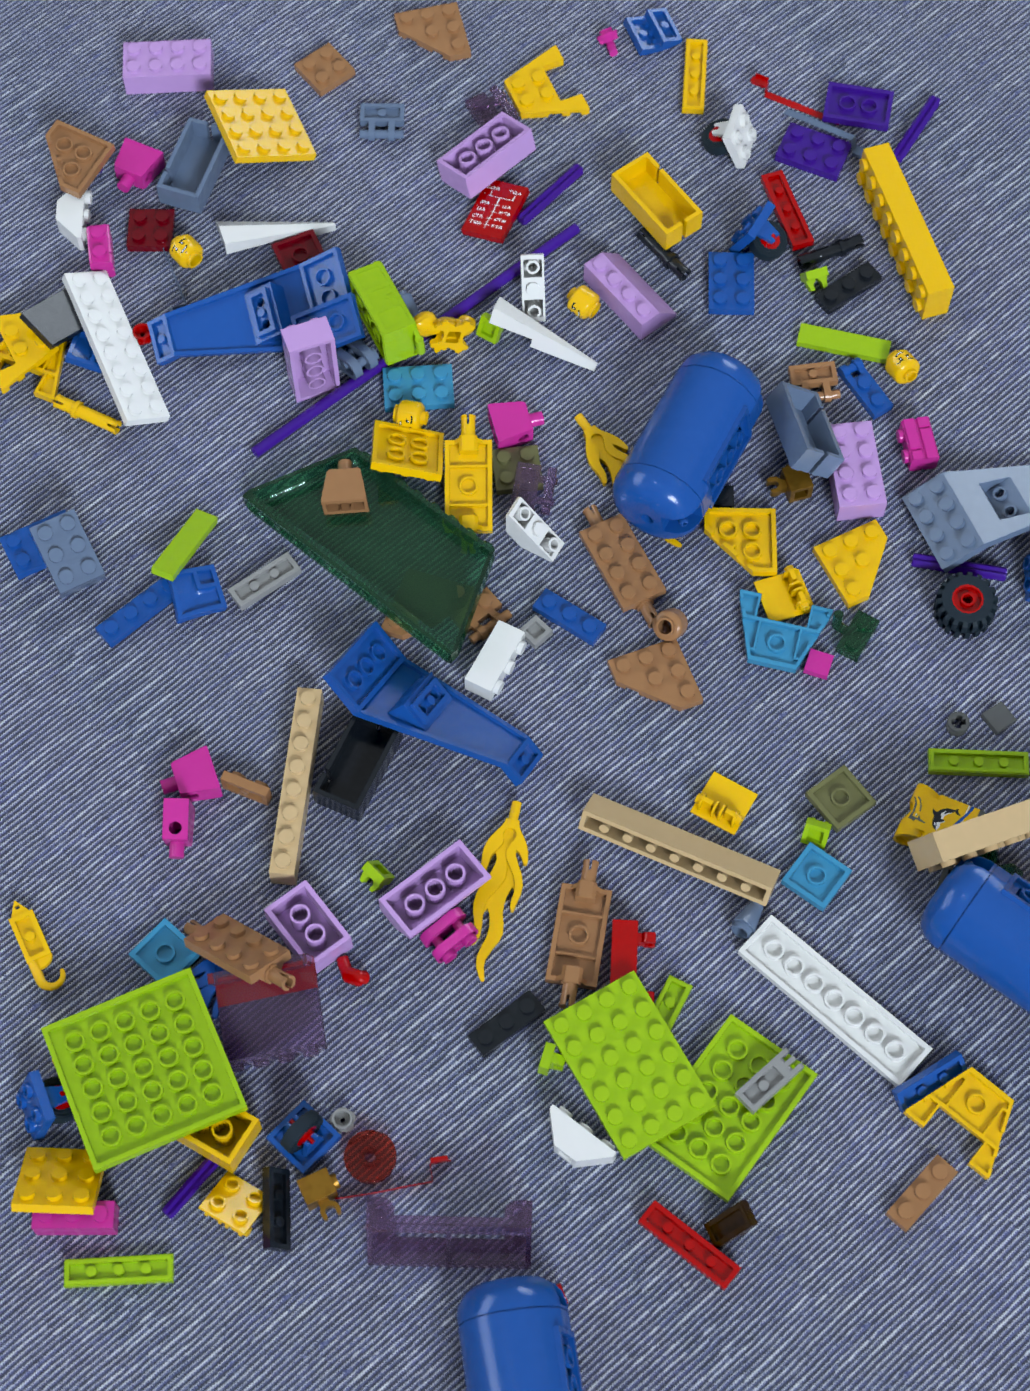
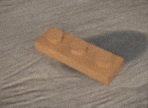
M937 1154L885 1215L906 1233L957 1175L958 1171Z

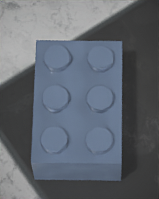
M74 509L29 528L31 537L61 599L106 579L105 572Z

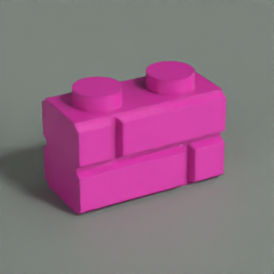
M101 224L86 227L91 271L105 270L109 278L116 276L113 241L109 225Z
M929 417L902 420L899 429L896 430L897 442L902 443L903 446L901 451L903 463H907L910 472L937 467L940 457Z

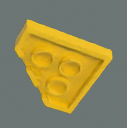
M708 508L704 515V533L752 576L777 575L776 508Z
M876 519L813 547L812 552L847 609L868 600L888 539Z

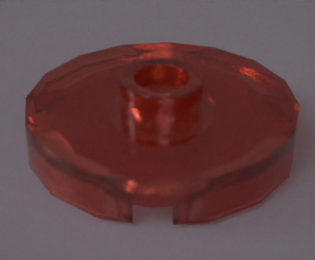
M365 1130L358 1132L350 1138L345 1148L343 1159L346 1170L353 1179L364 1184H375L384 1181L391 1175L396 1166L397 1153L394 1143L388 1135L375 1130ZM373 1154L375 1155V1160L368 1162L366 1161V1156Z

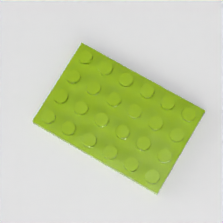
M634 970L543 1021L545 1028L623 1161L716 1107Z
M730 1014L692 1066L716 1107L649 1147L728 1203L815 1081L818 1074L804 1065L805 1067L800 1073L752 1115L734 1096L735 1092L778 1055L782 1049ZM788 1054L783 1059L787 1061L791 1057V1055ZM796 1060L790 1067L794 1069L801 1062Z

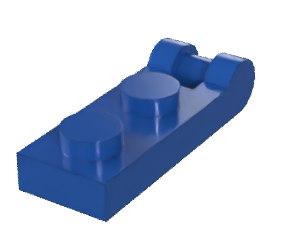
M859 357L851 360L849 365L846 366L844 364L837 368L840 378L873 420L893 409V403L865 369ZM855 372L858 376L853 377L851 373Z

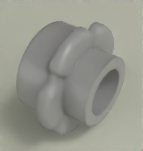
M342 1107L331 1114L330 1123L338 1133H348L354 1128L356 1117L352 1111ZM345 1119V1122L341 1123L340 1120Z

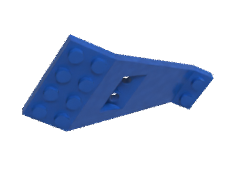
M335 246L296 266L164 313L148 321L147 325L157 365L164 366L181 357L284 352L281 329L292 325L290 316L352 292L341 249Z
M377 621L369 624L322 677L353 716L500 767L515 787L524 782L543 756V753L528 735L435 677L432 672L429 673L408 660Z

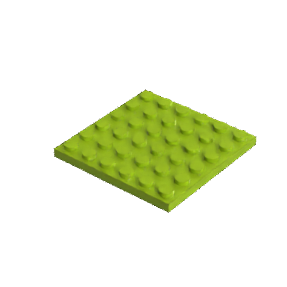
M190 967L41 1028L96 1174L248 1110Z

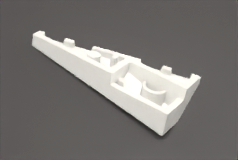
M216 222L227 254L268 243L271 246L275 242L311 229L314 230L316 236L336 231L334 222Z
M499 296L489 323L532 339L530 347L595 371L596 361Z

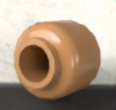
M667 608L655 616L652 624L653 631L661 640L674 641L683 636L687 631V617L679 609Z

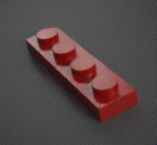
M779 170L761 175L760 181L769 201L775 205L774 212L780 226L787 235V241L791 250L795 251L813 246V236L783 171Z
M656 1200L653 1201L638 1220V1224L723 1291L726 1290L741 1270L739 1265Z

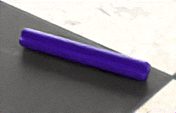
M932 95L928 98L893 151L898 163L903 161L940 105L939 97Z
M576 163L518 214V222L522 225H527L583 175L584 169L582 166Z
M920 553L913 554L911 561L913 567L944 572L935 556ZM965 561L948 572L954 574L962 572L963 575H966L967 572H973L972 576L977 577L979 574L983 576L982 578L1005 581L1007 577L1006 567Z
M206 1158L163 1207L162 1212L168 1218H174L219 1165Z

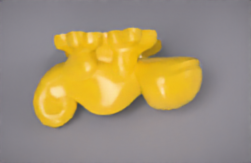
M423 311L414 317L420 336L436 335L435 338L429 341L430 347L433 348L435 353L447 348L454 350L455 353L467 350L468 345L463 338L471 334L476 328V321L468 315H461L458 319L447 316L437 319L434 313Z

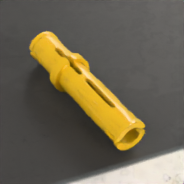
M61 394L55 397L54 400L59 402H53V407L69 413L72 418H80L115 435L120 431V428H117V426L121 427L122 421L89 408L81 401H73Z

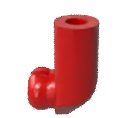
M341 956L336 959L341 977L345 983L362 986L369 982V973L365 970L361 971L352 968L348 956Z

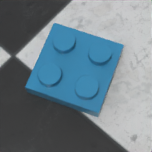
M810 842L783 877L781 884L823 912L849 878L852 870Z
M166 918L128 954L155 981L189 968L200 957L199 954L185 947L184 938L186 936Z

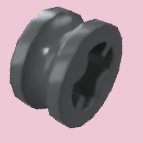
M963 712L951 713L946 722L948 733L955 737L964 735L970 724L968 716ZM955 720L961 721L960 724H963L961 728H955Z

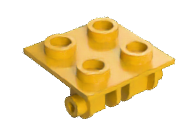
M793 565L786 566L783 574L753 582L757 593L762 594L760 601L768 619L783 621L810 613L811 606L814 605L799 569L794 568Z
M714 771L701 794L698 793L695 798V804L690 812L735 835L758 794Z
M227 1171L201 1203L199 1209L205 1212V1216H210L217 1220L218 1224L224 1223L225 1228L231 1227L232 1230L239 1233L238 1236L242 1237L244 1235L248 1237L253 1229L251 1226L263 1212V1191Z

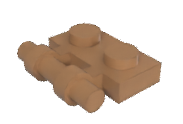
M834 361L788 366L790 384L808 390L821 387L822 391L818 392L824 403L832 402V399L841 398L840 389L831 390L830 387L838 385Z
M486 587L474 596L466 612L459 614L458 617L454 615L450 619L463 634L472 629L474 633L468 636L472 644H475L479 640L484 641L489 637V633L493 631L498 620L506 623V621L512 618V614L508 609L501 614L497 613L502 608V603ZM488 617L491 619V621H489L484 626L480 625V623Z

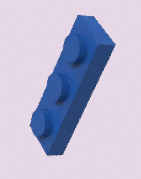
M547 588L532 606L533 611L591 646H594L606 630L605 623Z
M955 1050L892 1089L891 1091L900 1112L903 1113L907 1108L966 1071L967 1066L962 1054Z

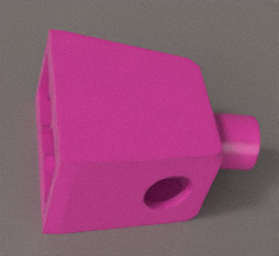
M125 138L114 164L116 177L119 180L117 183L118 189L125 193L129 192L132 185L140 189H146L166 166L163 152Z
M523 401L487 404V417L497 449L518 447L533 440V427L544 425L542 411L528 413L526 403Z
M203 746L173 761L171 768L174 776L160 780L164 795L179 790L181 798H189L191 802L223 797L207 746Z
M164 798L162 840L169 846V858L184 859L185 846L190 847L193 844L195 807L189 798Z

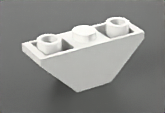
M88 189L81 199L66 193L57 200L56 222L59 232L80 251H85V243L87 241L86 227L87 223L91 222V212L88 209V204H92V191Z
M544 253L521 254L522 312L537 322L546 321Z
M517 497L506 514V532L520 547L553 562L563 547L564 542L521 497Z
M552 1104L549 1108V1117L555 1153L575 1168L610 1164L615 1161L617 1152L614 1151L615 1147L604 1138L599 1140L593 1135L594 1131L583 1122L578 1124L572 1119L573 1115L562 1106L557 1108Z

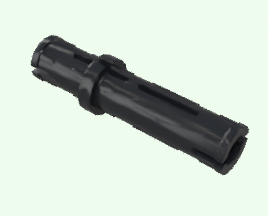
M645 227L641 228L640 231L644 235L638 232L636 235L637 239L647 246L663 262V266L666 269H670L680 281L687 279L688 277L684 273L690 275L691 270L679 260V256L675 252L672 253L669 249L664 250Z
M858 233L843 240L841 238L837 239L830 245L798 255L796 257L798 266L802 270L833 257H843L850 251L863 248V237Z

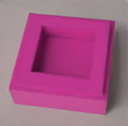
M810 649L803 673L827 680L834 655Z

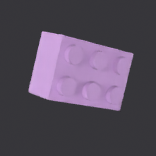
M306 880L264 909L266 920L297 960L314 957L316 974L353 948L351 936Z

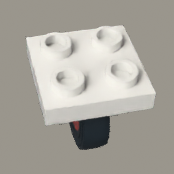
M734 104L729 119H718L704 129L701 142L705 150L711 155L719 156L729 153L736 169L745 168L747 160L750 158L753 142L756 141L757 133L743 104Z

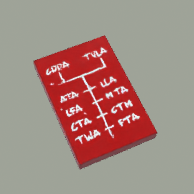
M495 180L481 191L461 228L462 234L503 244L530 193L529 188Z

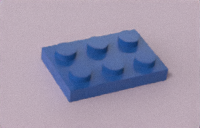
M709 252L708 314L754 315V254Z
M352 292L290 316L292 325L307 322L312 318L326 316L335 338L336 348L365 337L355 294Z
M65 509L0 537V543L18 580L46 568L31 537L29 528L65 513Z

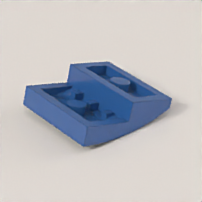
M666 8L647 9L645 16L626 17L623 23L639 56L669 49L678 45L683 40Z

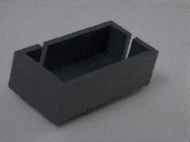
M352 715L325 766L326 773L322 772L312 791L315 803L360 822L403 739V733L381 725V731H379L378 724Z

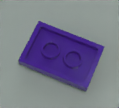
M829 81L822 122L887 132L894 91Z
M790 122L775 154L774 161L837 182L850 154L852 145L851 142Z

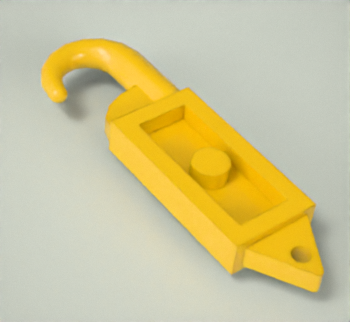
M14 901L12 915L8 921L33 978L39 988L45 991L57 990L65 982V970L63 968L60 969V977L57 981L52 983L46 981L42 970L51 964L53 955L33 910H29Z

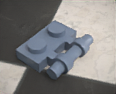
M361 103L360 127H368V130L359 131L360 139H368V141H375V139H388V141L404 139V130H395V127H404L405 104ZM376 127H388V130H376Z

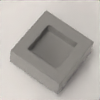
M537 615L520 628V630L525 632V641L535 650L553 635V630Z

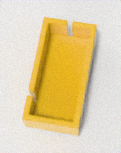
M648 152L611 174V191L664 250L680 242L682 235L686 238L701 229L702 210L663 168L660 169V165Z

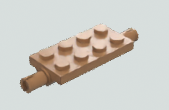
M595 504L590 506L592 510H590L589 506L583 510V514L591 527L579 531L581 541L622 612L624 613L631 609L641 612L648 627L653 628V620L658 614L653 604L657 597L666 594L664 584L626 519L621 514L603 520Z
M584 859L581 879L575 884L562 883L545 982L562 985L558 1006L563 1009L566 1008L567 999H569L568 1007L575 1004L578 988L596 990L612 891L598 887L596 876L599 862L596 860H592V866L589 869L590 859Z
M224 913L215 917L214 920L204 926L195 920H190V923L187 922L184 925V933L188 935L184 938L186 948L252 985L256 981L262 980L268 984L273 983L284 991L294 987L295 977L282 970L283 964L291 959L290 950Z

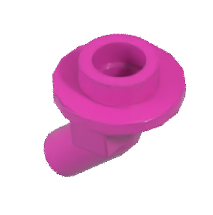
M609 27L599 31L600 36L597 37V40L601 45L606 44L611 57L617 56L618 51L614 40L618 39L617 30L612 31V28Z

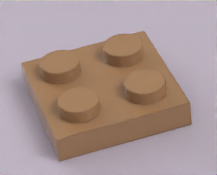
M330 43L325 44L294 64L296 72L320 97L356 75L355 69Z

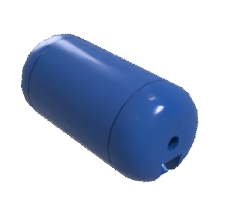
M705 351L689 356L678 367L618 471L613 483V501L620 514L632 526L654 537L680 539L694 531L701 523L708 508L712 509L751 439L752 428L762 412L763 398L760 380L748 366L727 354Z
M976 856L965 861L962 859L946 876L925 907L920 918V929L923 937L932 947L1030 1014V882L1017 873L1010 874L1000 866H997L993 861L982 856Z
M540 1276L506 1277L476 1285L461 1298L457 1307V1323L466 1391H583L575 1335L571 1331L567 1301L563 1292L556 1284Z

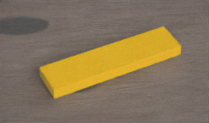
M686 38L682 113L704 115L708 40Z

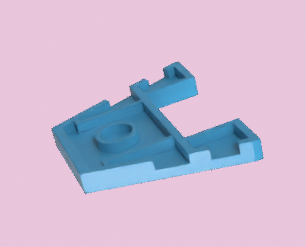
M740 589L739 600L747 663L796 673L831 619L833 609L812 605L807 627L758 617L757 613L762 594Z

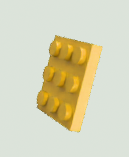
M375 420L370 469L400 474L405 477L421 478L426 481L441 482L443 475L444 433L421 428L413 429L400 424Z
M27 1147L11 1201L12 1212L93 1215L104 1171L97 1174L94 1172L86 1149Z

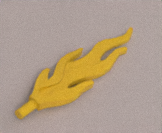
M579 413L574 419L583 430L587 462L599 477L603 486L607 485V477L600 462L605 464L610 473L613 486L615 477L628 456L625 454L628 452V446L618 437L600 430L595 425L591 426L583 414ZM664 539L673 546L682 547V544L676 539Z
M512 801L509 818H506L502 826L491 835L482 853L481 865L486 871L492 857L496 855L497 859L492 871L489 873L492 878L479 887L473 902L474 926L479 931L476 935L478 939L481 936L483 915L487 909L489 912V930L476 957V970L481 982L485 981V961L503 936V910L506 898L511 889H513L514 893L510 903V912L514 913L523 889L522 874L516 853L520 856L523 866H527L528 848L520 829V821L518 820L522 805L519 801Z

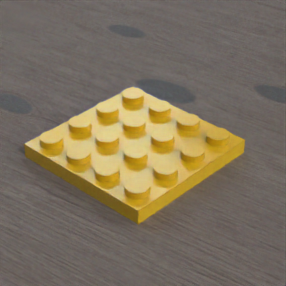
M285 89L206 90L204 98L235 164L314 161L317 154Z

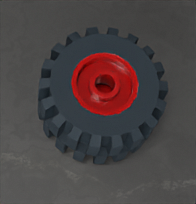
M959 572L955 578L953 575L949 576L947 581H943L940 589H938L933 605V610H935L934 618L939 619L938 626L940 628L945 626L944 632L949 634L952 631L954 632L953 637L959 638L960 634L964 635V639H969L971 634L975 638L979 636L980 632L984 633L988 626L991 625L997 611L998 596H995V588H990L991 582L988 579L983 581V576L979 574L977 577L972 576L973 572H967L966 575Z

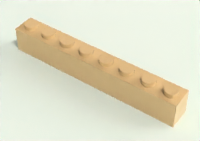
M297 687L269 867L271 883L297 886L324 706L322 689Z
M593 793L585 806L578 826L580 830L765 907L774 891L781 872L777 868Z

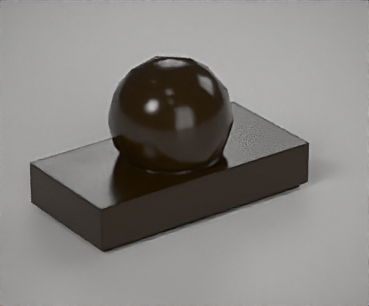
M746 1199L728 1208L705 1223L704 1226L714 1247L718 1249L737 1237L747 1234L750 1229L758 1225V1222Z

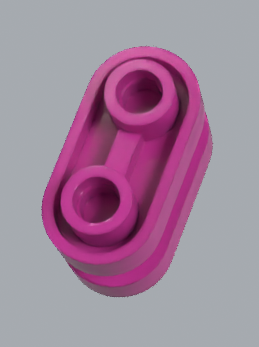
M455 907L447 912L420 936V940L426 948L433 945L436 947L432 952V956L438 963L444 962L447 964L457 957V952L464 946H471L478 939L476 935L479 931L472 922L465 925L462 923L466 918V914L460 907ZM455 929L456 932H454V933H453L451 936H449L446 940H443V939H442V938H444L447 934H449L452 930Z

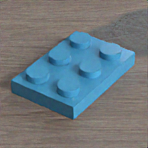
M452 364L382 368L385 413L393 412L395 405L399 404L402 400L422 402L425 410L455 408Z

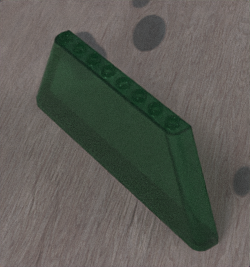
M356 447L249 489L242 496L246 507L256 517L444 661L451 664L459 656L496 557L495 548L490 542L482 541L471 528L463 527L453 515L448 516L437 503L429 502L419 490L410 488L403 478L395 477L389 472H379L370 469V454L365 451L361 452ZM349 459L352 461V468L358 467L361 469L369 512L324 515L321 497L326 472L329 469H338V462L340 460Z

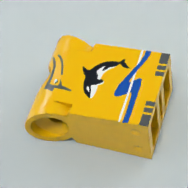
M918 783L909 801L910 812L900 821L893 840L896 843L908 846L907 842L982 816L985 814V811L947 796L938 795L929 786Z

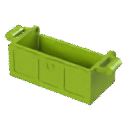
M375 261L372 264L348 272L349 284L352 293L355 294L361 320L385 364L389 366L415 355H423L426 352L424 338L420 336L414 318L383 263Z

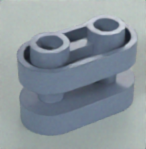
M362 339L347 344L346 351L341 347L336 348L338 368L353 380L363 375V366L371 370L378 365L379 355L373 347L369 348Z

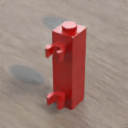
M612 920L610 983L633 970L637 974L638 946L655 948L656 933H638V920ZM647 991L654 1002V992Z

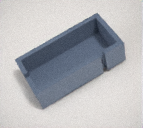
M192 117L188 118L167 162L166 171H163L156 186L160 203L202 214L230 154L217 124H211L213 140H211L207 121Z
M781 381L765 401L788 463L796 471L809 472L814 476L828 479L845 459L827 414L822 410L824 407L818 392Z

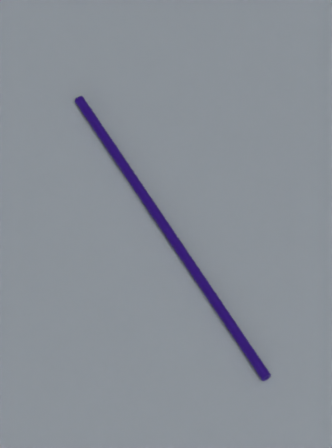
M573 223L530 254L544 253V257H546L579 234V227ZM520 261L440 317L447 316L457 319L520 275ZM431 336L423 337L424 341L430 338ZM382 357L379 358L376 367L371 370L363 369L362 376L356 380L349 379L251 447L252 453L258 458L380 373L382 368H387L388 365L385 364Z

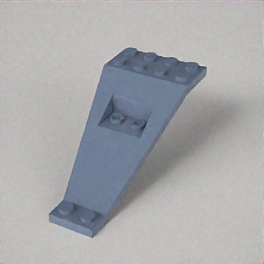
M1030 465L942 472L902 497L945 573L988 547L1030 531ZM1004 492L1001 497H997L998 494ZM1014 510L1012 515H1008L1010 511Z

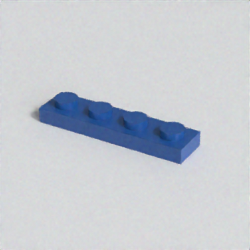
M159 579L95 627L98 635L110 648L114 647L173 602L167 579Z

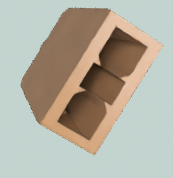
M349 459L340 460L338 462V469H329L326 472L321 497L324 515L369 512L361 469L358 467L352 468V461Z

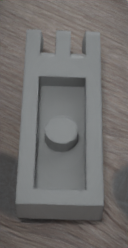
M784 1048L735 1092L734 1096L752 1115L804 1069L805 1066L802 1063L798 1064L794 1069L790 1067L797 1060L794 1055L787 1061L783 1059L790 1052L787 1048Z

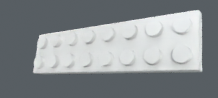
M107 271L64 273L62 281L124 425L133 426L168 422L170 414L137 339L133 336V330Z
M772 914L738 950L737 954L895 1087L904 1083L932 1051V1047Z

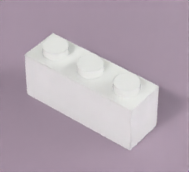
M498 620L465 677V689L489 701L493 699L495 694L499 695L504 686L503 680L506 674L510 675L516 664L514 660L517 655L521 656L527 646L525 632Z

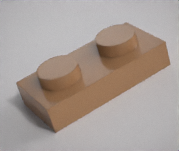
M224 770L220 778L223 789L261 804L269 805L272 794L266 783L259 780L253 782L246 779L239 772L233 771L230 773Z

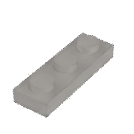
M286 552L227 589L228 594L240 610L243 611L300 575L302 571L292 556Z

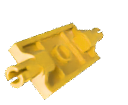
M464 414L460 417L461 435L459 438L445 440V534H461V554L468 555V546H470V555H475L476 534L493 533L492 440L479 439L475 435L476 416L469 414V424H467V414Z

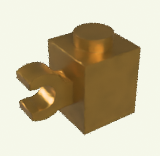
M789 464L781 469L780 478L773 476L769 477L766 481L767 486H777V488L771 489V497L779 496L785 492L789 503L812 496L814 485L809 473L796 471Z
M325 1167L296 1181L309 1211L320 1207L321 1217L325 1222L329 1221L326 1215V1211L329 1208H334L338 1216L341 1215L340 1205L332 1201L338 1198L336 1189L340 1188L335 1173L329 1175Z

